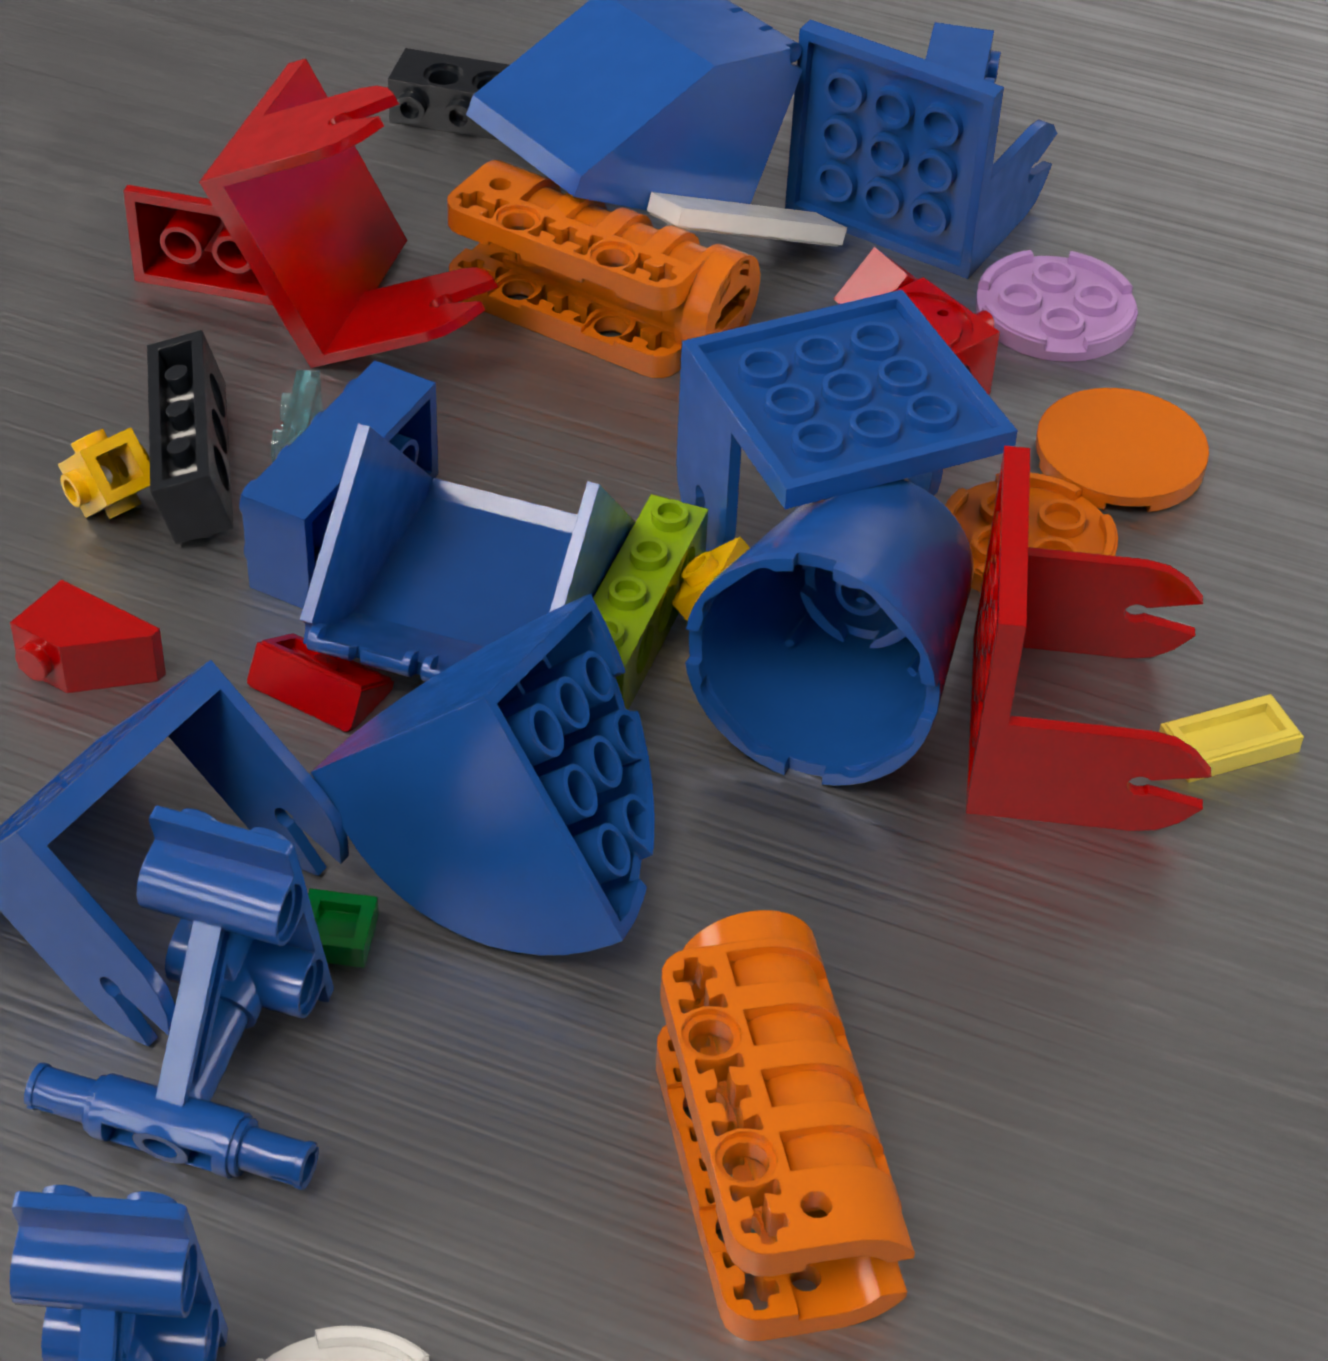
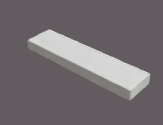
M651 192L647 207L650 215L669 225L692 231L838 247V245H843L847 227L816 212Z

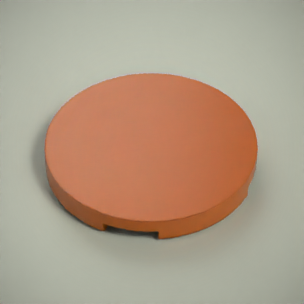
M1124 388L1088 389L1059 399L1042 415L1036 434V450L1040 459L1039 468L1042 473L1062 479L1083 489L1081 496L1102 510L1105 509L1106 503L1119 506H1145L1147 512L1159 511L1175 506L1185 501L1199 488L1205 475L1209 457L1207 438L1201 427L1189 414L1160 397Z
M1030 472L1028 547L1116 556L1118 533L1111 515L1103 514L1095 505L1081 496L1083 489L1056 477ZM1000 473L996 474L995 481L982 483L967 490L959 488L945 504L960 523L969 541L974 563V576L971 588L978 592L981 590Z

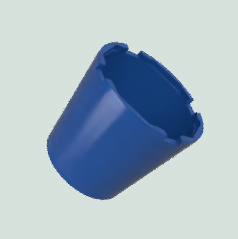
M904 479L798 506L713 579L698 598L688 618L686 630H689L690 656L685 662L687 675L699 704L715 727L740 751L761 765L782 775H785L790 768L805 774L822 777V785L838 786L866 783L886 776L903 766L922 746L934 724L974 576L973 556L969 541L960 523L951 511L935 496Z

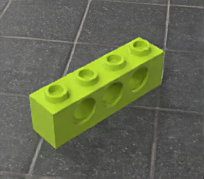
M653 494L650 495L593 597L609 629L626 673L617 676L616 680L627 710H629L679 614V611L671 603L684 581L681 574L695 557L706 552L708 509Z

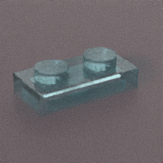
M297 370L292 393L283 392L280 405V423L283 430L274 429L271 442L272 463L286 445H291L310 426L316 414L323 411L320 371Z

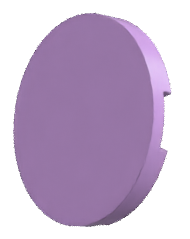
M1026 250L996 261L981 276L975 303L976 313L986 310L993 316L995 321L994 328L1000 331V343L1014 351L1031 357L1061 362L1086 361L1116 351L1132 336L1138 316L1137 304L1132 295L1133 286L1119 271L1107 263L1074 251H1070L1069 258L1059 256H1034L1031 250Z

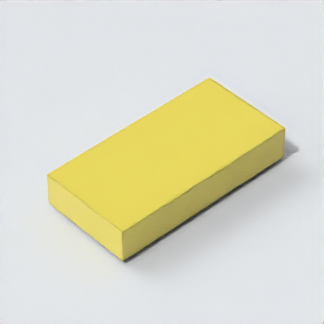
M1272 694L1162 723L1159 729L1160 733L1176 736L1195 748L1211 767L1212 776L1298 753L1304 738ZM1205 778L1186 779V781L1190 783Z

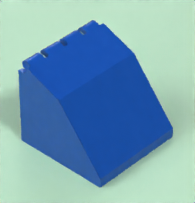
M589 0L472 96L466 115L573 197L646 211L651 192L751 204L803 71V68L791 64L796 62L801 56L802 47L796 41L773 29L770 25L744 11L729 0Z
M358 424L300 620L305 623L303 643L311 651L348 661L359 658L360 663L407 677L418 674L420 679L426 682L470 654L517 628L590 593L594 597L635 521L600 484L587 481L578 514L433 478L370 426Z

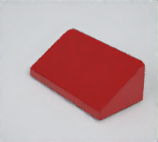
M291 633L257 642L247 677V684L255 690L342 731H351L356 728L393 689L394 681L390 677L353 660L348 661L308 650L306 644L303 643L304 638L297 634Z

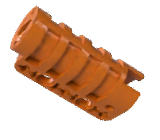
M491 160L482 165L452 190L447 197L449 228L461 236L479 242L472 250L465 248L450 262L449 271L477 267L489 272L499 288L460 301H481L486 313L650 378H666L680 371L682 341L748 326L760 287V266L758 260L752 255L719 243L707 248L700 245L699 239L695 234L672 225L661 229L654 228L650 218L644 214L624 207L614 211L607 210L604 202L577 198L569 193H562L559 185L551 179L501 160ZM524 295L528 296V298L515 300L508 298V296ZM614 331L622 334L615 337H607L599 333Z
M748 911L716 921L697 933L682 951H678L670 956L662 968L660 1001L666 1025L661 1029L657 1037L656 1072L720 1318L725 1328L733 1335L747 1341H766L843 1328L865 1322L885 1313L906 1298L907 1289L898 1261L914 1259L915 1252L902 1215L901 1201L884 1155L876 1124L870 1112L864 1087L846 1038L837 1004L833 998L815 936L811 928L803 920L780 911ZM687 1106L689 1107L692 1119H690L684 1111V1109ZM720 1228L722 1231L725 1244L718 1238L716 1234L717 1230H719ZM745 1274L754 1275L757 1296L760 1301L767 1302L766 1309L754 1310L750 1300L743 1299ZM799 1279H806L814 1283L817 1288L811 1291H802L797 1289L792 1283Z

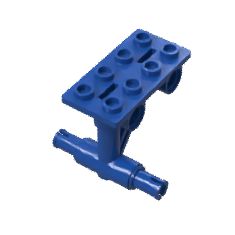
M155 806L148 819L155 840L140 869L137 882V901L141 908L181 918L169 943L165 959L166 978L180 985L158 1086L115 1073L101 1075L96 1080L51 1067L52 1065L42 1062L33 1069L29 1076L24 1092V1104L27 1105L26 1108L33 1111L40 1110L80 1122L83 1125V1130L94 1139L104 1142L111 1141L138 1149L165 1162L188 1164L211 1171L215 1175L227 1179L240 1177L244 1172L292 1185L298 1190H304L309 1185L316 1169L319 1155V1147H316L317 1142L303 1141L259 1128L258 1121L249 1112L211 1102L244 1030L255 1025L262 1008L303 1019L312 1012L317 1000L329 1002L334 991L295 845L281 834L268 828L254 827L247 830L218 822L211 815L197 809L186 808L180 812L162 806Z
M50 1185L43 1188L42 1193L15 1192L11 1210L19 1227L10 1266V1295L15 1305L46 1307L41 1340L43 1361H216L218 1347L226 1346L228 1327L185 1205L177 1203L167 1195L149 1191L133 1192L126 1199L93 1197L83 1189L68 1185Z

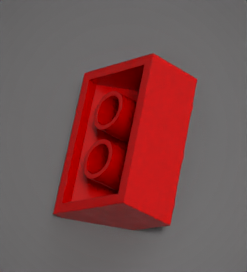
M133 185L125 187L123 193L134 281L272 305L208 198Z

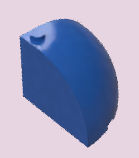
M591 593L517 628L418 686L363 725L310 772L340 813L344 831L374 872L397 895L417 911L465 938L490 947L516 953L569 955L589 952L622 942L637 918L647 886L639 878L641 861L652 856L654 850L655 813L653 783L639 711H630L625 708L616 680L617 676L626 673L609 629Z

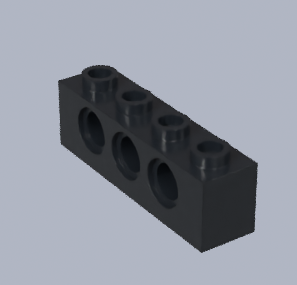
M405 48L388 78V88L399 102V105L389 108V122L498 140L469 118L466 113L472 96L506 69L509 64Z
M203 330L147 345L150 492L175 544L198 538H208L219 532L234 529L226 383Z

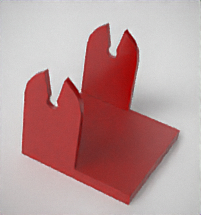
M305 58L287 64L199 183L310 368L425 343L446 336L466 325L484 312L485 308L481 301H460L499 288L487 270L477 267L463 268L378 288L408 240L355 145L384 127L379 116H369L399 105L395 95L388 87L375 85L327 97L309 62Z
M1004 445L973 633L966 813L1125 831L1158 830L1178 824L1203 810V799L1150 784L1137 786L1129 781L1136 777L1148 778L1151 781L1212 777L1209 764L1189 744L1176 736L1152 730L1011 716L1010 714L1023 648L1126 659L1152 658L1175 650L1195 637V627L1147 613L1131 614L1126 609L1132 605H1142L1146 608L1203 604V595L1189 577L1168 564L1141 558L1028 547L1031 448Z

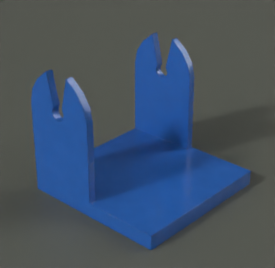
M810 19L799 31V44L802 47V53L797 60V65L803 68V71L794 91L785 209L816 212L847 227V234L969 279L1024 219L1035 204L1045 184L1052 163L1042 161L1033 168L1032 166L1039 161L1057 135L1054 124L1038 119L993 164L1004 92L1003 86Z
M903 290L682 341L676 460L677 481L681 502L708 509L706 552L735 538L742 449L783 508L789 509L908 478L909 482L925 489L934 496L939 490L943 469L1003 454L1004 445H1016L1018 430Z
M212 660L206 662L99 737L0 825V911L79 1000L102 1022L123 1036L148 1047L158 1036L138 1009L169 1036L175 1002L169 988L148 959L47 847L49 843L164 739L169 737L249 830L254 827L268 828L295 845L302 870L319 876L327 868L304 832L340 864L349 857L348 835L343 829L341 815L332 801Z

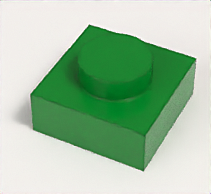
M310 888L308 895L327 963L365 968L379 916L378 897Z

